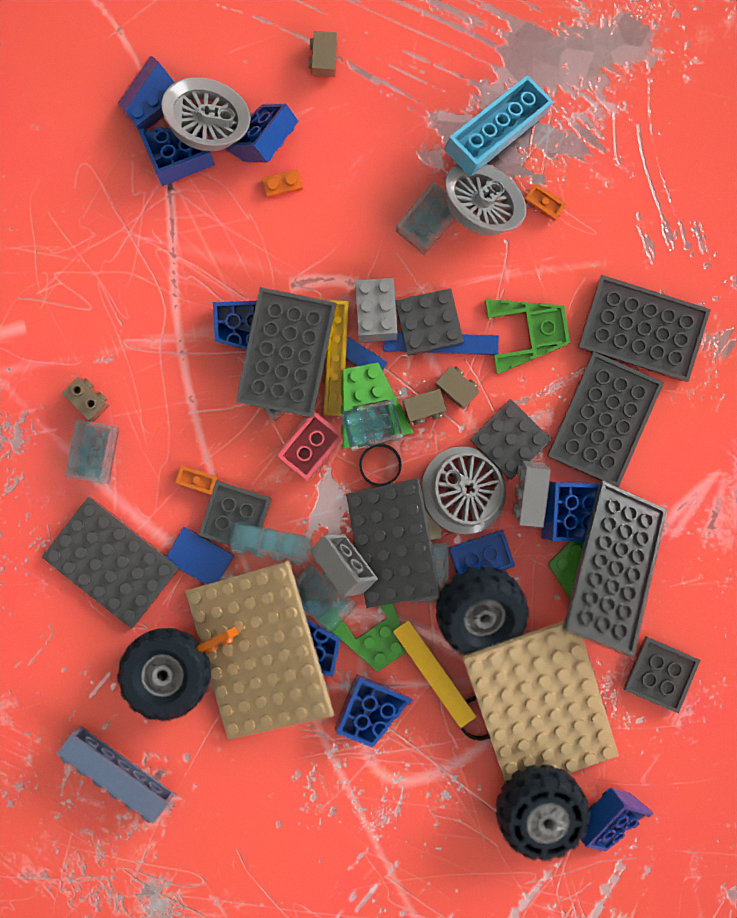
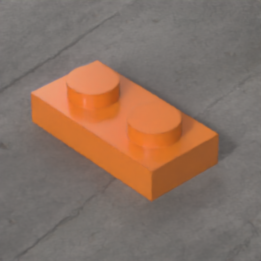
M299 169L262 178L267 198L303 189Z
M537 183L533 185L525 197V202L556 221L567 204Z
M181 465L175 483L212 495L218 477Z
M234 627L196 646L199 653L207 651V654L218 649V644L222 643L225 646L233 642L232 637L238 635L239 632Z

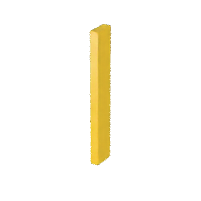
M329 300L336 302L337 305L327 348L324 415L342 416L341 370L346 369L349 301Z
M407 620L393 630V633L459 727L462 728L476 718L475 713L410 621Z

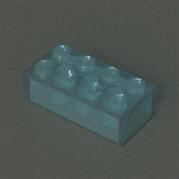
M232 521L227 545L235 553L244 554L245 551H249L256 557H264L265 554L269 555L273 560L283 561V558H287L291 563L302 565V561L308 562L313 539L307 535Z

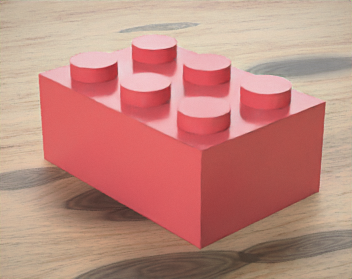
M314 411L313 418L309 417L277 457L306 481H309L342 441V434Z

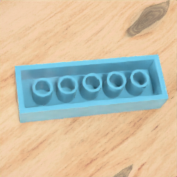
M527 75L452 134L443 150L471 177L548 113L554 101Z

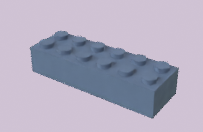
M82 726L68 737L57 753L64 763L76 767L79 774L87 775L96 786L105 788L109 791L108 793L111 797L123 801L129 810H135L141 814V818L148 823L152 822L154 824L175 794Z

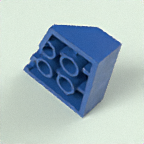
M151 55L118 102V105L137 130L140 128L147 130L164 117L162 99L166 90L175 82L162 65Z
M262 104L250 116L251 120L247 133L240 140L225 148V150L244 162L268 163L274 157L277 149L284 144L287 136L294 131V127L299 121L287 104Z
M159 126L155 127L154 130L138 129L162 186L215 165L210 151L198 150L184 144L174 135L171 128ZM200 131V133H199L198 136H197V137H199V138H202V132H201V131Z
M257 301L213 302L215 341L247 350Z
M549 481L541 538L550 541H585L599 483Z
M307 620L322 675L333 677L341 638Z
M356 674L334 727L335 731L341 736L373 748L386 733L388 727L402 714L401 712L413 699L391 687Z
M612 787L607 789L603 793V797L590 807L588 829L584 838H580L587 848L601 851L609 850L625 837L624 832L626 830L635 829L640 825L638 821L645 815L649 818L654 814L631 793Z

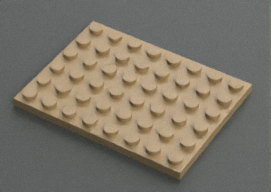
M289 561L185 591L201 644L234 627L239 632L238 635L232 637L233 642L225 646L220 643L217 645L218 649L209 654L205 651L207 657H209L210 679L228 740L334 715Z
M564 621L463 656L505 782L506 780L510 781L513 778L512 774L518 770L522 772L527 770V766L536 765L537 767H541L542 764L552 765L555 769L561 768L570 774L619 756L584 640L579 636L562 630Z

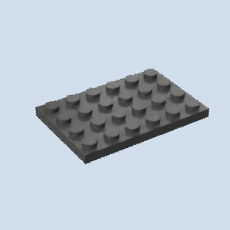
M601 275L578 348L592 353L596 352L605 357L680 381L689 382L711 309Z
M260 287L236 402L313 418L337 303Z
M593 352L547 457L619 487L664 382Z
M411 479L346 494L356 550L378 578L364 592L366 608L441 595L420 479Z
M91 496L85 500L42 556L44 560L131 629L134 628L180 568Z

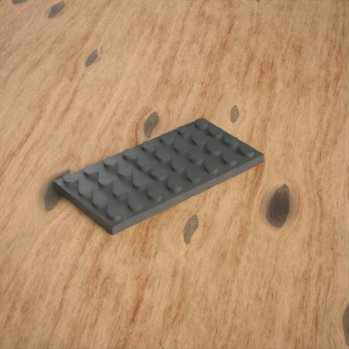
M605 481L599 482L562 630L626 656L634 657L668 509Z

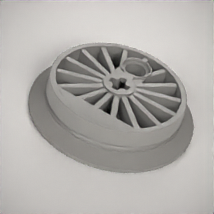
M201 77L182 79L172 84L166 90L162 99V112L172 132L180 141L192 148L202 151L223 150L240 140L249 129L251 118L246 102L235 90L219 81ZM199 99L204 100V104H201ZM202 130V138L197 137Z
M456 164L448 172L445 180L447 205L455 219L467 229L481 235L494 236L516 229L525 219L526 202L523 194L513 180L502 171L485 164L470 177Z
M464 446L447 449L433 458L423 475L421 489L425 508L430 517L447 531L463 535L481 532L491 526L502 512L506 498V486L500 469L480 450ZM463 457L468 458L467 472ZM453 459H457L460 472L452 463ZM475 459L479 461V464L473 473V465ZM446 465L450 469L447 472L443 470ZM483 466H486L488 471L477 478ZM492 474L494 481L478 484L488 475ZM448 475L453 477V484L449 483ZM494 485L492 491L479 489L482 487ZM438 487H443L449 492L439 494ZM456 495L444 505L440 500L442 497ZM456 500H458L455 508L450 514L446 510V508L453 504ZM463 504L462 518L460 520L456 518V515ZM476 506H477L478 509L480 510L479 515H478V513H477ZM469 507L473 521H467Z

